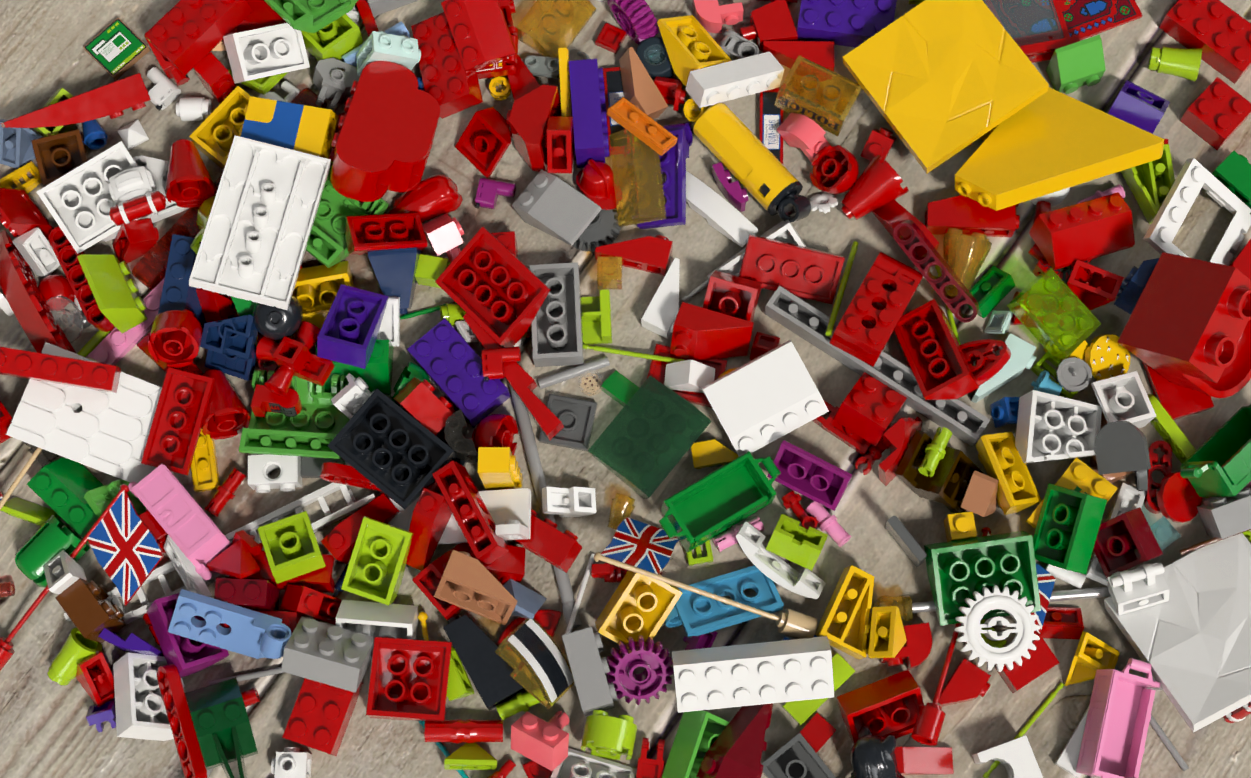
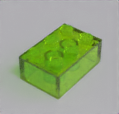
M1052 268L1040 273L1007 305L1056 361L1068 357L1101 325V322Z

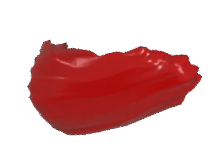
M437 174L422 180L415 189L404 192L399 198L395 199L393 209L388 214L419 213L421 222L455 211L460 207L463 199L458 193L455 182L448 176Z

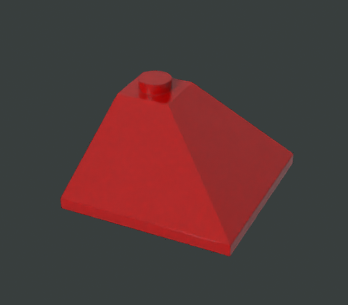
M375 637L366 715L377 719L444 721L452 642Z

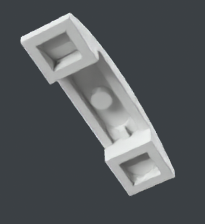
M745 521L738 531L736 538L749 560L764 575L783 588L808 598L817 599L826 583L809 569L805 568L799 573L776 554L765 550L766 547L762 542L766 536Z

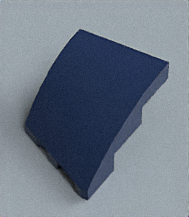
M253 314L204 323L200 347L208 349L204 367L220 370L225 374L247 381L253 379L258 330L253 323Z

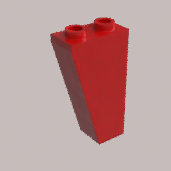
M967 196L950 197L927 203L925 226L934 235L1012 237L1015 229H1019L1020 216L1016 215V207L1019 204L995 211L989 207L982 206L979 202Z

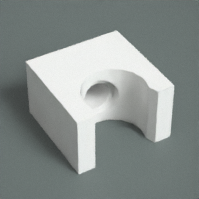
M1027 736L972 755L975 764H982L989 760L999 761L1006 768L1008 778H1043Z

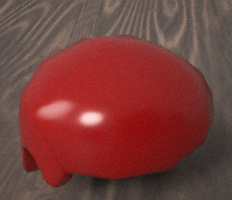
M48 275L39 283L38 289L50 310H64L66 305L74 302L75 294L66 276Z

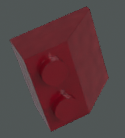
M1140 507L1100 524L1093 548L1106 578L1111 577L1116 572L1129 570L1163 555Z

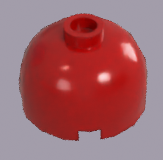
M830 145L825 146L816 154L811 164L814 166L813 174L810 173L812 184L819 190L836 195L848 191L855 184L859 175V165L855 156L840 145L833 147Z
M492 414L483 418L472 434V440L477 453L478 447H510L512 455H514L517 442H512L514 434H518L516 420L513 416L504 414Z

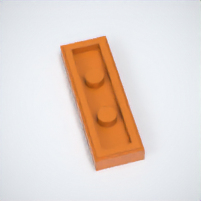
M624 97L608 108L607 115L659 155L662 156L677 143V137Z

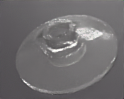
M64 296L50 298L46 303L55 319L54 324H59L70 343L76 341L83 331V318L80 310L73 301Z

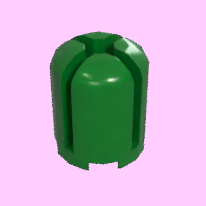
M52 515L16 552L14 559L17 567L25 576L33 580L39 587L45 588L48 584L43 566L62 550L70 556L81 540L69 527ZM85 544L73 560L78 562L90 547Z

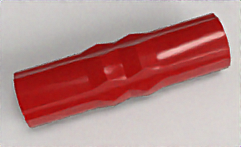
M454 719L425 721V742H453L457 744L462 742H503V720Z

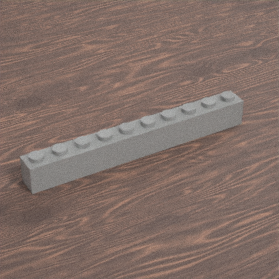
M779 286L766 304L765 315L862 376L866 372L907 398L904 404L940 427L949 429L954 436L973 447L988 425L989 418L959 399L926 400L912 369L882 351L873 367L830 344V340L839 323L835 321L832 335L827 336L825 333L830 317L783 287Z

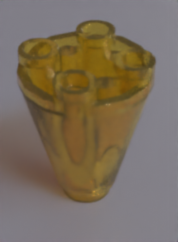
M948 228V232L944 233L943 259L966 288L970 290L991 249L992 243L989 242L985 234L972 233V236L962 234V230ZM952 284L945 286L948 295L955 296L958 294L956 286Z

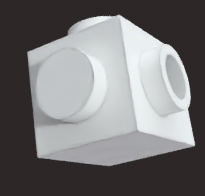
M284 747V752H276V758L272 759L271 773L275 774L274 778H311L312 754L300 752V748Z

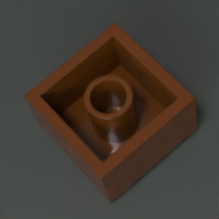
M79 129L31 140L44 187L89 161L84 138Z
M79 578L55 597L86 639L103 644L105 640L98 636L104 628L115 634L126 625L122 618L124 616L123 611L116 604L112 605L109 601V592L103 585H96L92 580L89 582Z

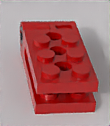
M880 252L836 327L830 344L874 367L917 290L923 275L919 271Z

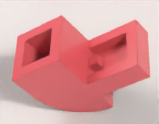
M692 0L695 18L708 32L719 34L722 33V24L735 25L743 21L744 10L742 2L719 6L718 0Z
M791 113L776 129L790 147L800 148L811 163L821 149L830 145L824 137L826 132L815 121L802 114Z

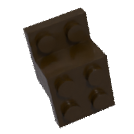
M917 430L898 465L895 475L919 497L943 503L953 514L964 513L966 509L961 508V504L974 471L983 472L961 450L946 446V454L939 461L934 476H924L918 469L926 455L925 449L928 444H931L932 439L925 432Z

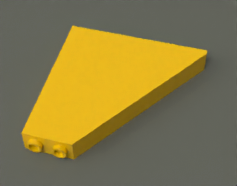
M1048 87L1046 93L995 128L955 174V191L962 196H967L979 202L982 206L997 211L1160 159L1163 155L1164 139Z

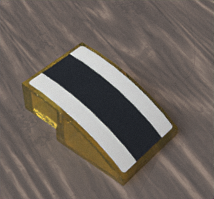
M534 619L523 621L502 641L495 651L514 669L510 676L548 710L575 684L571 668L565 656L550 635Z

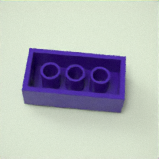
M801 0L797 27L798 40L834 42V45L856 48L894 22L897 0Z
M597 59L569 61L577 168H584L588 164L589 159L605 163V157H610L603 67H598Z
M445 318L407 349L414 362L426 371L430 380L453 404L472 428L511 397L508 388L500 379L484 382L482 359Z

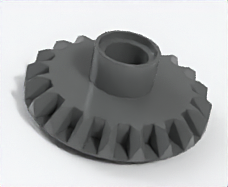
M619 208L601 210L595 217L597 219L589 224L572 246L582 251L592 252L595 251L596 247L612 244L617 239L622 227V217Z

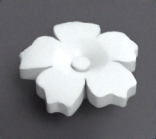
M830 193L816 194L810 198L811 210L813 212L819 209V212L826 214L830 212V207L838 205V200Z

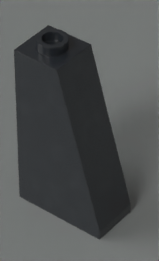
M459 614L447 621L448 625L443 628L489 711L495 708L496 705L506 702L516 696L517 693L523 692L534 685L531 678L468 616L464 615L461 617Z

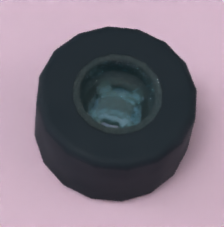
M650 37L642 41L636 48V54L653 82L656 76L671 78L674 71L662 37Z

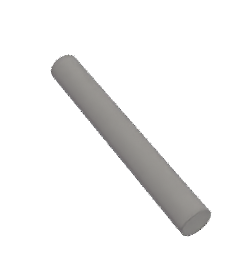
M605 356L539 379L538 383L540 389L604 368L609 366L610 363L608 357Z

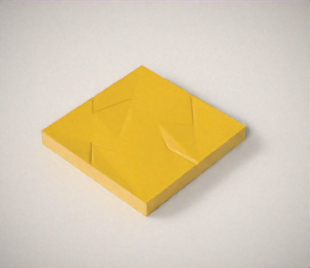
M924 0L842 57L845 67L926 174L1046 93L1049 87L1047 81L1004 29L983 0Z

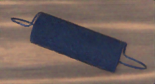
M349 564L346 565L334 586L338 592H343L341 587Z

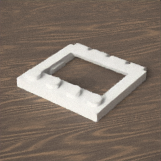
M1187 159L1143 239L1160 254L1165 252L1188 257L1172 241L1203 187L1212 199L1234 215L1209 262L1229 266L1234 257L1232 253L1235 254L1244 239L1243 234H1246L1251 226V209L1196 159Z

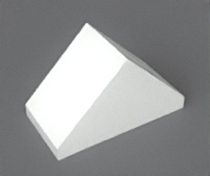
M691 359L666 364L664 389L704 393L702 387L714 381L715 368Z

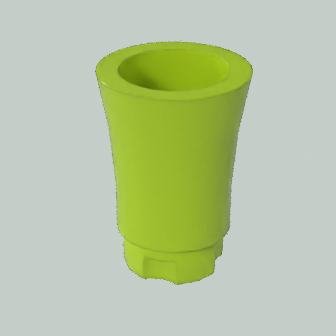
M1152 47L1148 69L1157 71V73L1174 75L1196 82L1201 63L1202 48Z
M77 627L73 628L63 647L51 662L47 673L49 678L59 685H68L76 677L77 664L99 650L101 651L102 644L84 638Z

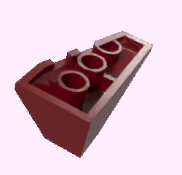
M773 703L742 706L706 752L696 777L761 778L764 765L760 762L762 751H766L767 747L764 737L766 729L770 726Z

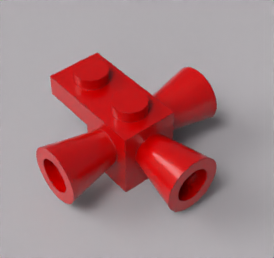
M302 321L296 339L293 340L284 336L280 344L266 337L260 339L256 348V357L262 360L275 361L279 367L264 383L270 391L286 397L293 376L320 386L325 384L335 365L332 361L317 357L309 351L317 342V337L320 333V329L317 326Z

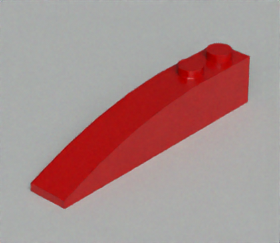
M137 73L2 122L1 125L2 128H41L82 123L108 115L110 119L124 115L123 110L131 107L135 111L146 107L145 102L151 99L141 74Z

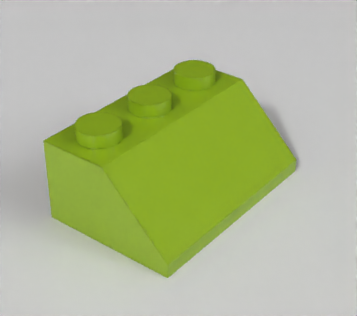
M81 254L77 256L100 311L121 333L148 320L144 312L147 307L142 298L136 294L139 289L134 280L129 278L128 274L131 271L125 261L120 262L114 255Z

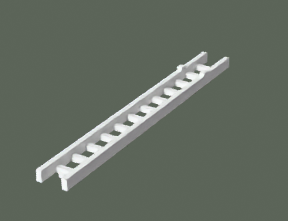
M333 482L225 536L232 543L235 532L244 530L247 534L254 535V540L258 544L262 543L256 531L258 527L276 522L293 512H296V514L303 512V507L318 500L325 517L312 523L315 533L357 512L374 500L376 496L371 494L355 502L356 499L352 490H348V485ZM341 489L348 506L331 513L324 497ZM172 562L154 569L142 584L143 586L159 579L165 593L163 597L180 593L181 589L187 590L186 586H183L172 592L165 576L176 570ZM211 571L212 577L209 580H204L206 585L215 582L216 578H223L227 575ZM142 586L136 592L142 607L125 613L119 599L121 595L117 587L109 591L110 596L108 599L123 611L124 616L122 618L126 625L143 617L153 603H149ZM64 613L65 619L72 621L67 613Z

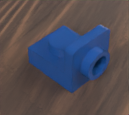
M1003 397L990 405L995 428H1001L1006 424H1017L1020 397Z

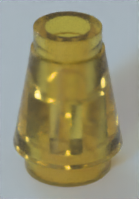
M616 493L615 498H612L607 527L617 530L619 524L632 514L636 507L634 506L636 499Z

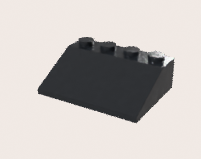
M378 389L374 391L328 444V448L404 510L421 495L424 488L427 489L436 481L432 474L451 461H454L457 457L453 449Z

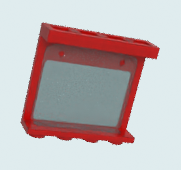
M983 0L1032 63L1051 60L1055 49L1080 41L1079 36L1070 37L1058 0Z

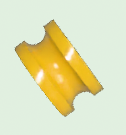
M498 76L489 83L490 93L494 99L502 101L510 96V83L506 78ZM499 85H503L505 90L501 89V92H497L495 87L499 88Z

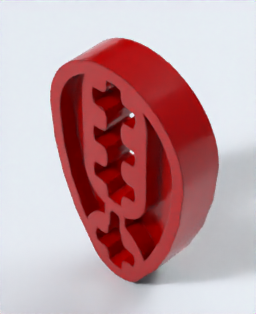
M976 340L960 345L978 386L998 373L1011 357L1010 349L1001 340ZM977 360V365L973 366V361Z

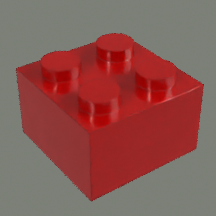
M1217 77L1186 110L1180 122L1218 151L1251 114V102Z
M715 270L709 279L703 308L753 322L762 283Z
M864 372L842 402L833 420L874 446H877L883 434L897 417L907 398Z

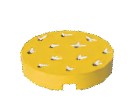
M1102 334L1094 337L1090 347L1086 349L1085 362L1091 368L1092 376L1097 379L1096 381L1127 374L1130 366V352L1118 343L1120 337L1117 335Z

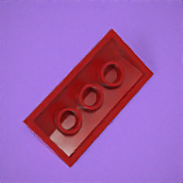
M168 367L142 457V464L153 467L163 464L172 472L184 475L189 474L203 418L213 389L214 378Z

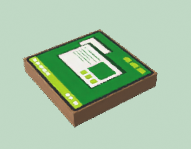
M119 18L114 20L83 47L115 81L150 51L149 47Z

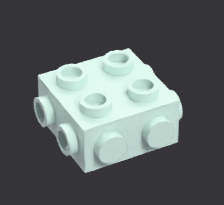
M373 31L356 55L357 76L361 75L366 65L375 61H389L412 70L421 58V50L418 49V39L409 38L405 35L387 34L383 31Z

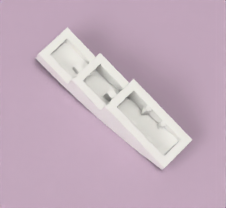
M686 171V202H688L689 207L707 219L708 224L743 247L748 241L749 234L755 235L758 232V228L714 190Z
M1122 483L1107 521L1139 507L1142 508L1146 492L1138 491L1135 487ZM1094 553L1086 577L1108 586L1107 578Z

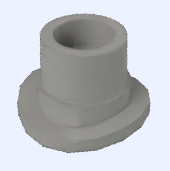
M1076 357L1063 360L1056 372L1060 386L1071 392L1085 389L1092 379V371L1089 365Z

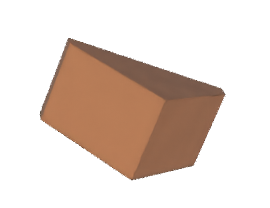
M974 471L961 508L983 517L993 514L996 510L998 480Z

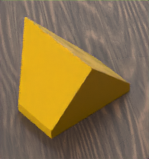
M897 606L873 607L872 616L868 623L869 633L867 634L866 642L868 657L895 658L907 641L899 608Z
M1083 631L1065 686L1095 679L1097 670L1115 669L1120 651Z

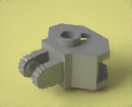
M335 58L319 60L313 77V83L320 91L316 105L321 107L325 99L331 101L330 109L335 112L339 104L347 101L348 97L351 98L353 96L351 94L354 80L359 81L360 76H357V68Z

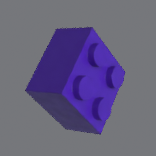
M1127 80L1108 114L1153 134L1170 102Z

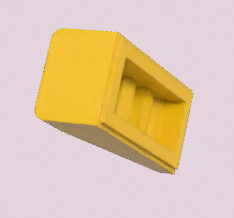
M30 161L1 178L0 188L13 189L11 186L14 184L17 187L16 189L24 190L28 194L42 183L39 169ZM30 172L34 178L30 179L26 174ZM22 178L25 183H24V184H21V182L19 181V179Z

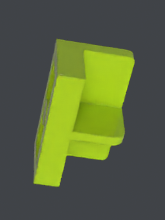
M609 289L600 290V296L582 297L583 344L612 343Z

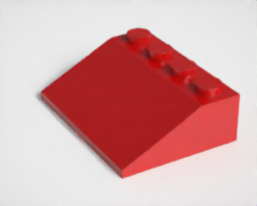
M483 226L435 281L497 343L506 348L514 347L527 332L551 290Z

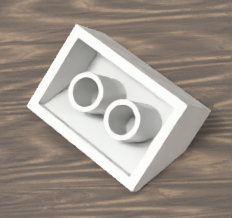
M342 600L336 615V626L372 637L417 640L418 606L390 604L388 606L377 602Z
M568 748V757L553 770L551 778H635L637 769Z

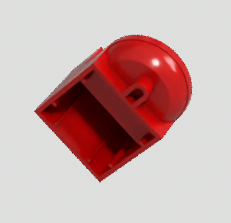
M1162 252L1118 343L1175 385L1196 390L1215 398L1232 396L1239 392L1251 379V280L1236 267Z

